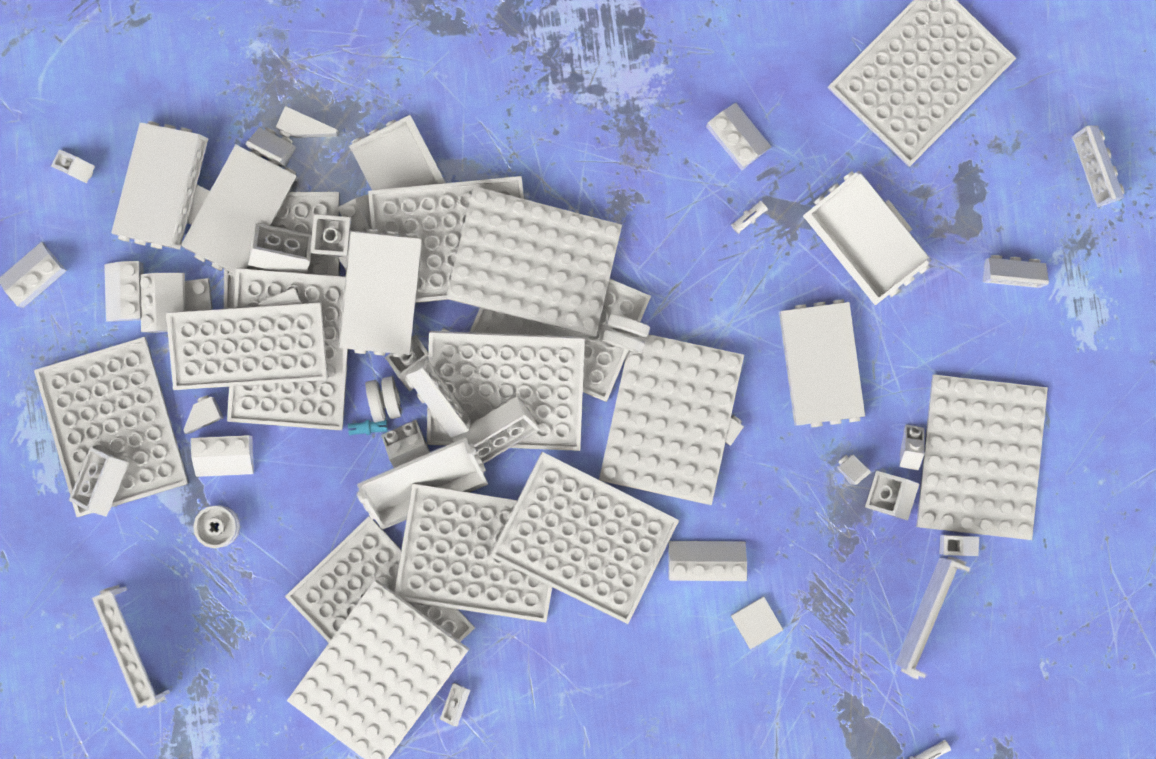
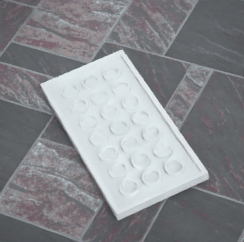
M321 302L166 313L173 390L328 379Z

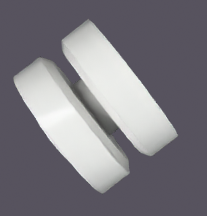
M611 314L608 325L618 330V332L612 330L605 331L602 341L629 351L642 353L645 343L635 338V336L641 338L648 337L650 327L637 320Z
M393 376L382 378V391L376 380L365 382L368 403L374 423L385 421V408L391 419L401 417L400 397Z
M221 505L210 506L200 511L196 516L193 525L194 534L198 541L206 547H225L233 543L239 535L240 521L236 513L229 507ZM216 523H219V526H218V529H219V530H216V529H215V524H216Z

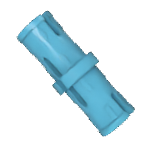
M365 420L363 423H348V429L356 428V430H348L349 436L388 432V427H379L380 425H387V420L376 423Z

